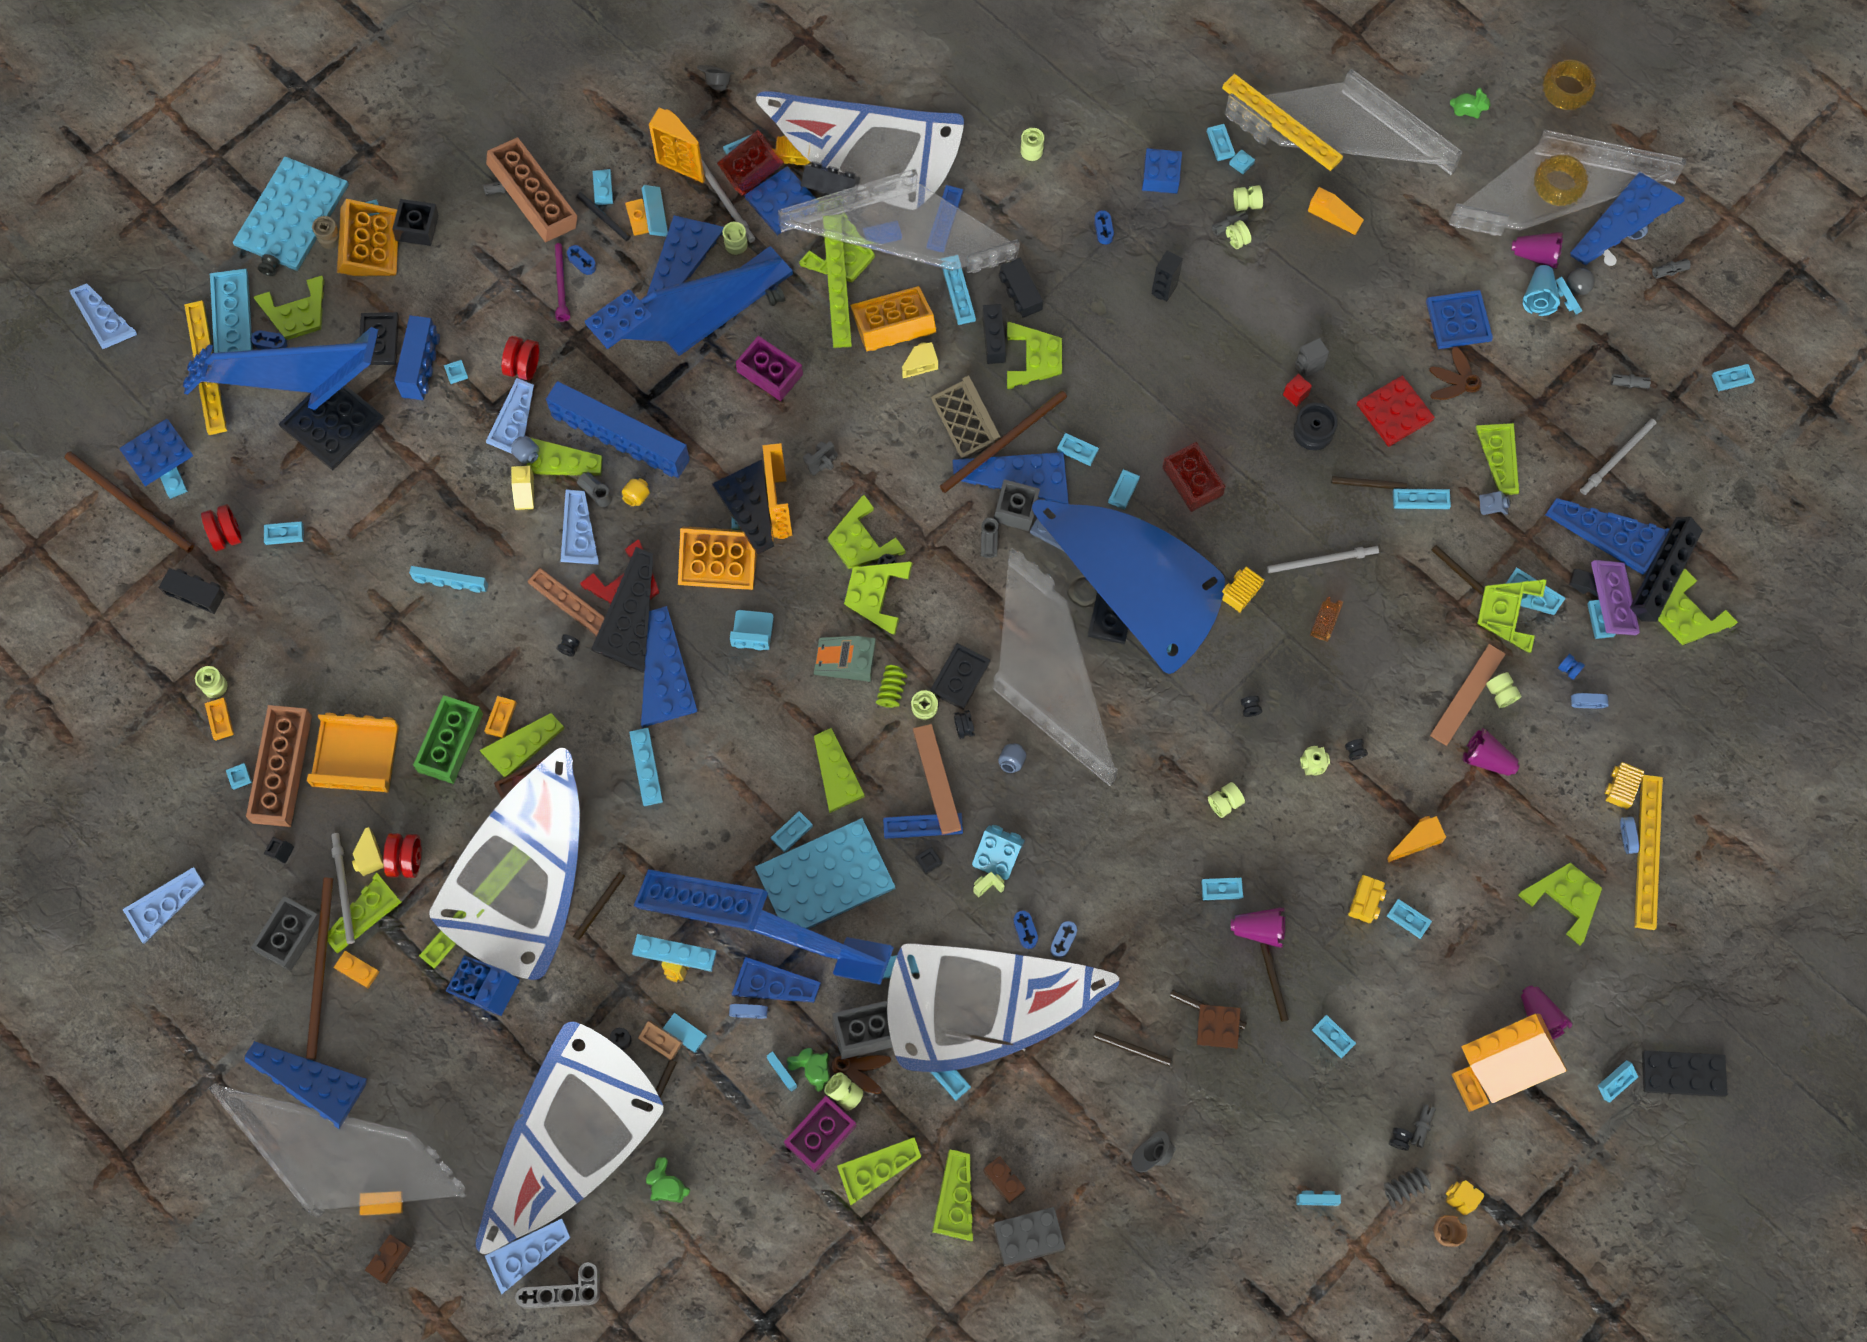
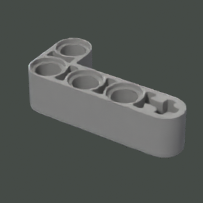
M584 1263L578 1271V1284L524 1287L517 1291L515 1296L516 1302L521 1307L528 1309L593 1305L600 1298V1271L594 1264ZM592 1267L594 1275L589 1279L585 1278V1270ZM588 1289L594 1290V1297L591 1300H586L584 1297ZM567 1290L573 1291V1298L570 1301H565L563 1298ZM551 1291L552 1299L545 1303L542 1299L543 1294ZM527 1293L530 1296H536L537 1300L528 1299L526 1303L522 1300V1297H525Z

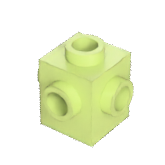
M1311 746L1300 757L1302 769L1305 770V775L1312 774L1315 776L1326 771L1328 764H1330L1329 754L1325 753L1324 747Z

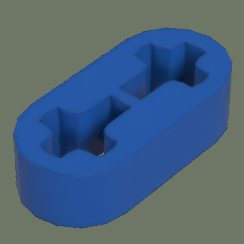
M1101 210L1095 215V230L1098 241L1101 244L1107 245L1112 242L1114 231L1110 214L1107 211ZM1101 217H1103V219L1105 220L1104 225H1102V221L1100 220ZM1104 230H1106V235H1108V238H1105V236L1103 235Z
M573 245L568 248V260L583 274L591 275L596 271L595 260L580 246ZM572 253H578L580 258H578L576 255L573 256ZM583 262H585L587 265L591 264V267H585Z
M256 331L251 336V341L257 349L287 347L286 339L279 333Z
M1026 911L1017 912L1014 916V926L1019 941L1024 948L1032 949L1038 942V935L1032 917ZM1020 916H1023L1024 919H1028L1026 921V928H1023L1021 922H1017L1019 921ZM1027 931L1030 937H1034L1031 944L1028 941H1024L1026 939L1025 932Z

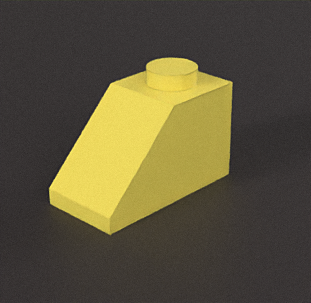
M932 342L920 343L913 348L902 366L903 378L938 369V359Z
M531 466L511 467L515 510L534 509V474Z
M369 827L365 828L353 852L355 860L352 861L355 871H359L363 876L384 868L383 858L374 833Z

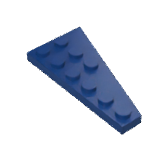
M1639 172L1570 253L1571 257L1587 265L1604 254V251L1621 243L1620 241L1625 237H1630L1653 222L1659 215L1667 213L1676 204L1684 202V197Z
M674 215L647 295L655 290L684 283L688 277H691L705 259L707 252L711 247L715 246L717 239L723 235L724 227Z
M1063 452L991 457L962 480V482L974 485L981 484L988 486V488L1001 489L1005 479L1039 488L1038 498L1069 504ZM974 458L952 460L953 475Z
M1556 498L1546 513V516L1642 575L1645 574L1670 530L1668 528H1658L1650 523L1649 525L1640 523L1635 519L1621 515L1599 512L1595 508L1588 509L1579 506V504Z
M667 606L649 611L641 718L642 728L698 712Z
M255 1041L245 1054V1062L262 1074L270 1076L274 1083L277 1085L281 1084L288 1093L307 1107L314 1108L324 1119L328 1118L338 1129H340L367 1084L366 1078Z

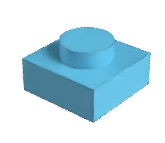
M1241 149L1230 160L1229 165L1241 174H1244L1254 164L1255 159Z
M462 360L444 365L450 384L468 379Z
M245 763L226 770L233 790L252 783Z

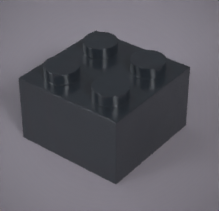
M400 199L392 228L395 241L431 246L439 216L436 204Z

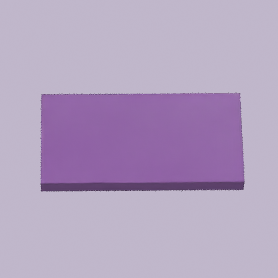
M1594 560L1591 562L1606 633L1639 634L1640 630L1636 614L1630 609L1633 599L1625 563Z

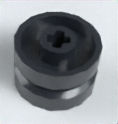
M1311 403L1304 406L1297 415L1293 431L1295 440L1299 445L1308 450L1315 451L1328 446L1337 429L1338 419L1335 412L1323 403Z

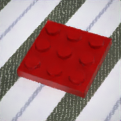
M1403 375L1359 400L1356 404L1388 447L1429 424L1435 418Z

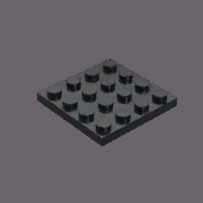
M345 385L315 410L308 408L310 393L279 423V426L333 471L385 418Z

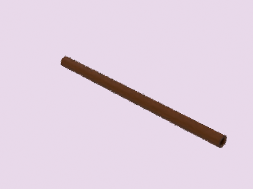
M1064 391L1057 393L940 485L941 491L946 493L1065 400L1067 398Z
M71 451L66 453L64 458L179 547L187 553L193 550V544Z
M328 877L323 878L306 1059H316L334 880V878Z

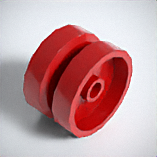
M509 337L502 356L501 367L503 375L515 377L518 374L520 379L530 381L536 372L539 361V342L529 339L524 342L520 337Z
M228 504L217 507V515L212 510L201 513L204 529L216 552L226 549L227 541L232 546L242 543L239 525Z
M398 833L388 834L383 859L384 872L387 877H398L401 872L405 878L417 877L422 852L421 839L418 834H407L405 838Z

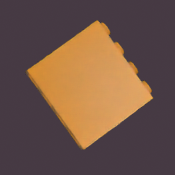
M782 443L762 445L774 538L785 539L792 536L788 503L777 505L775 487L776 482L786 481Z
M334 713L318 714L321 723L312 774H308L307 782L311 787L389 793L399 731L398 723L390 717L375 719V717L368 715L360 718L352 714H345L344 716H337Z

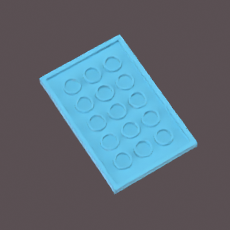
M284 156L233 241L234 246L261 257L264 254L272 255L280 261L279 264L298 271L317 239L312 229L313 222L318 217L331 216L349 186L348 181Z
M862 818L755 866L764 889L768 892V897L776 915L806 929L896 889Z

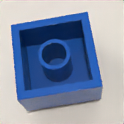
M1147 148L1142 190L1177 194L1180 182L1182 152Z

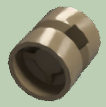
M321 216L315 219L312 229L321 247L332 249L338 246L339 230L335 221L329 216Z

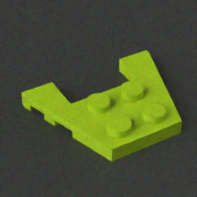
M843 213L841 215L842 234L846 236L843 239L846 281L853 283L875 258V254L858 234L854 225L849 222L846 214ZM810 250L799 261L802 267L827 274L826 259H821Z
M322 275L306 280L311 294L310 297L275 307L270 292L254 296L256 303L286 340L321 330L322 299L324 297L323 285L325 282Z
M1007 322V340H1026V371H1007V389H1012L1020 384L1026 385L1034 380H1043L1062 374V338Z
M865 495L858 500L828 537V542L848 569L870 564L872 561L879 560L884 554H891L893 556L905 554V549L897 538L879 547L859 521L874 511V507Z
M901 562L853 567L844 604L889 633L896 635L899 618L881 614L890 576L909 580L913 563Z
M1686 569L1682 571L1658 619L1682 645L1704 638L1709 634L1720 632L1723 629L1734 627L1738 623L1727 610L1711 621L1684 594L1697 582Z
M1547 580L1485 586L1477 624L1527 653H1531L1535 636L1515 632L1523 594L1543 597Z
M1569 863L1521 891L1518 896L1533 907L1544 892L1578 918L1566 935L1581 945L1585 940L1602 887L1572 863Z

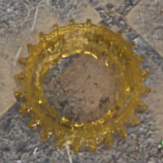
M1564 60L1555 65L1553 64L1552 68L1548 69L1542 84L1545 97H1547L1549 102L1560 109L1574 110L1581 108L1582 105H1586L1587 101L1591 100L1595 92L1596 78L1593 77L1590 68L1584 63L1577 60ZM1560 76L1573 77L1581 83L1583 90L1577 94L1564 92L1557 86L1556 78Z
M1568 155L1551 156L1549 159L1546 158L1544 162L1540 163L1534 176V185L1543 200L1552 205L1565 206L1567 204L1571 205L1572 202H1577L1578 198H1582L1589 182L1587 179L1589 176L1586 174L1587 170L1583 164L1576 158ZM1562 171L1569 174L1574 179V188L1563 190L1554 187L1548 181V173Z

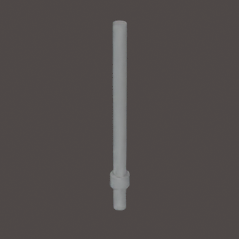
M702 160L705 177L735 222L743 224L748 241L750 243L753 242L755 237L749 230L750 226L745 220L743 221Z
M1650 419L1596 474H1593L1588 479V482L1580 489V492L1586 495L1593 487H1597L1602 482V478L1657 422L1654 419Z
M1378 546L1368 548L1357 547L1352 551L1267 566V572H1279L1355 557L1360 559L1366 555L1379 553Z
M333 833L331 835L333 844L331 851L332 857L335 858L347 944H353L355 939L343 863L344 849L341 846L339 833Z

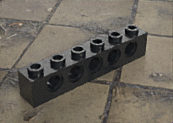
M1692 517L1675 518L1630 606V609L1641 621H1658L1703 531Z

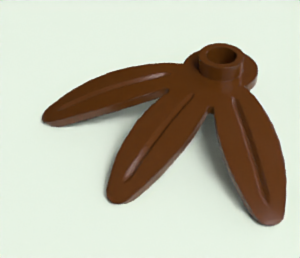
M1456 346L1452 347V357L1460 375L1444 368L1430 367L1429 370L1434 376L1454 385L1433 392L1430 395L1432 399H1451L1465 391L1477 392L1482 386L1481 379L1476 375H1472L1465 355Z
M872 1055L861 1058L854 1056L842 1059L841 1056H837L833 1059L831 1067L835 1074L841 1072L847 1075L853 1083L869 1093L880 1094L882 1092L881 1087L874 1080L859 1071L880 1068L891 1061V1057ZM843 1064L845 1068L841 1069L838 1065Z

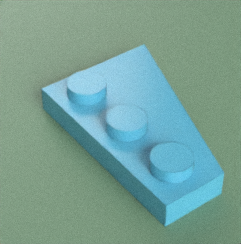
M1516 567L1506 584L1537 580ZM1545 585L1543 597L1523 594L1520 606L1555 615L1565 597Z

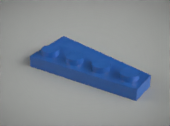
M745 957L731 995L814 1003L821 982Z

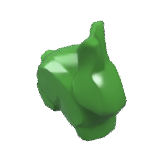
M1481 88L1477 89L1476 96L1464 93L1450 100V105L1454 108L1455 115H1467L1477 119L1482 111L1488 110L1491 106L1489 98H1487V95L1483 93Z
M807 1048L801 1051L799 1056L787 1058L790 1071L804 1067L806 1079L811 1085L815 1086L817 1092H821L830 1079L828 1053L814 1054L812 1048Z
M657 1158L655 1169L650 1171L646 1177V1183L652 1185L650 1200H666L681 1203L683 1198L690 1193V1189L685 1187L683 1182L676 1176L665 1174L668 1164L667 1158Z

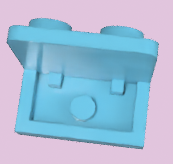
M745 610L736 611L734 629L730 633L731 646L769 650L774 619L773 614Z
M989 825L984 831L972 865L987 873L998 874L1002 879L1007 880L1010 877L1025 840L1019 834L1003 831V828L1000 826Z

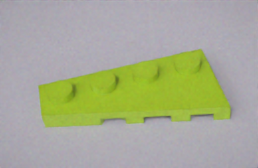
M1514 423L1477 425L1476 431L1498 491H1502L1504 495L1519 494Z
M531 438L539 446L538 459L533 463H527V466H531L533 474L582 475L589 472L592 476L602 475L603 458L601 455Z
M550 713L481 749L480 752L505 778L513 774L565 728Z
M832 728L815 735L814 740L829 813L865 797Z
M378 873L373 876V881L369 886H365L361 891L362 894L356 902H352L350 905L354 939L358 938L401 903ZM340 917L328 932V943L337 954L349 945L346 942L343 917Z
M915 1137L837 1165L850 1205L921 1158Z
M951 1149L948 1151L932 1232L972 1242L970 1154Z

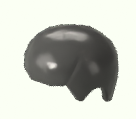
M1576 268L1569 273L1566 281L1570 291L1576 295L1587 294L1593 289L1595 283L1594 275L1586 268Z

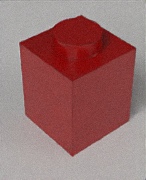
M1298 374L1286 385L1283 396L1297 407L1309 396L1312 385Z

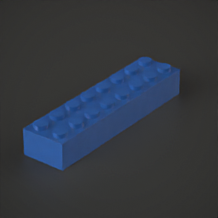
M558 381L546 398L551 416L555 420H562L571 428L582 430L589 437L595 436L606 445L611 444L622 453L627 452L638 461L643 460L654 469L659 468L670 477L675 476L679 478L690 461L686 444Z

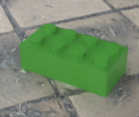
M443 695L413 764L417 772L452 784L455 783L483 716L480 707Z

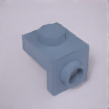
M1502 491L1479 495L1482 515L1502 512L1504 515L1508 514L1510 500Z

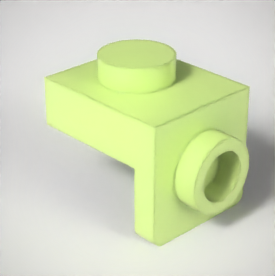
M990 872L986 877L981 876L975 881L973 892L979 898L992 885L1000 892H1003L1005 882L998 874L994 875Z

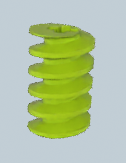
M887 665L885 666L886 671L883 673L884 678L881 680L882 685L879 687L880 693L877 695L878 700H876V704L888 708L899 707L900 703L896 702V700H901L902 696L897 693L904 692V689L899 686L906 685V682L901 679H907L908 675L903 673V669L898 666Z

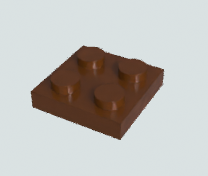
M1200 1004L1197 1045L1238 1049L1241 1008Z

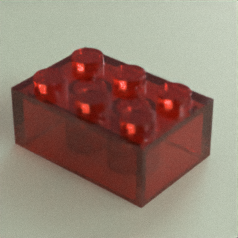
M757 130L718 161L717 164L734 189L744 196L783 165L784 162L767 137L760 130Z
M1197 442L1164 458L1162 468L1191 512L1223 496L1226 486Z

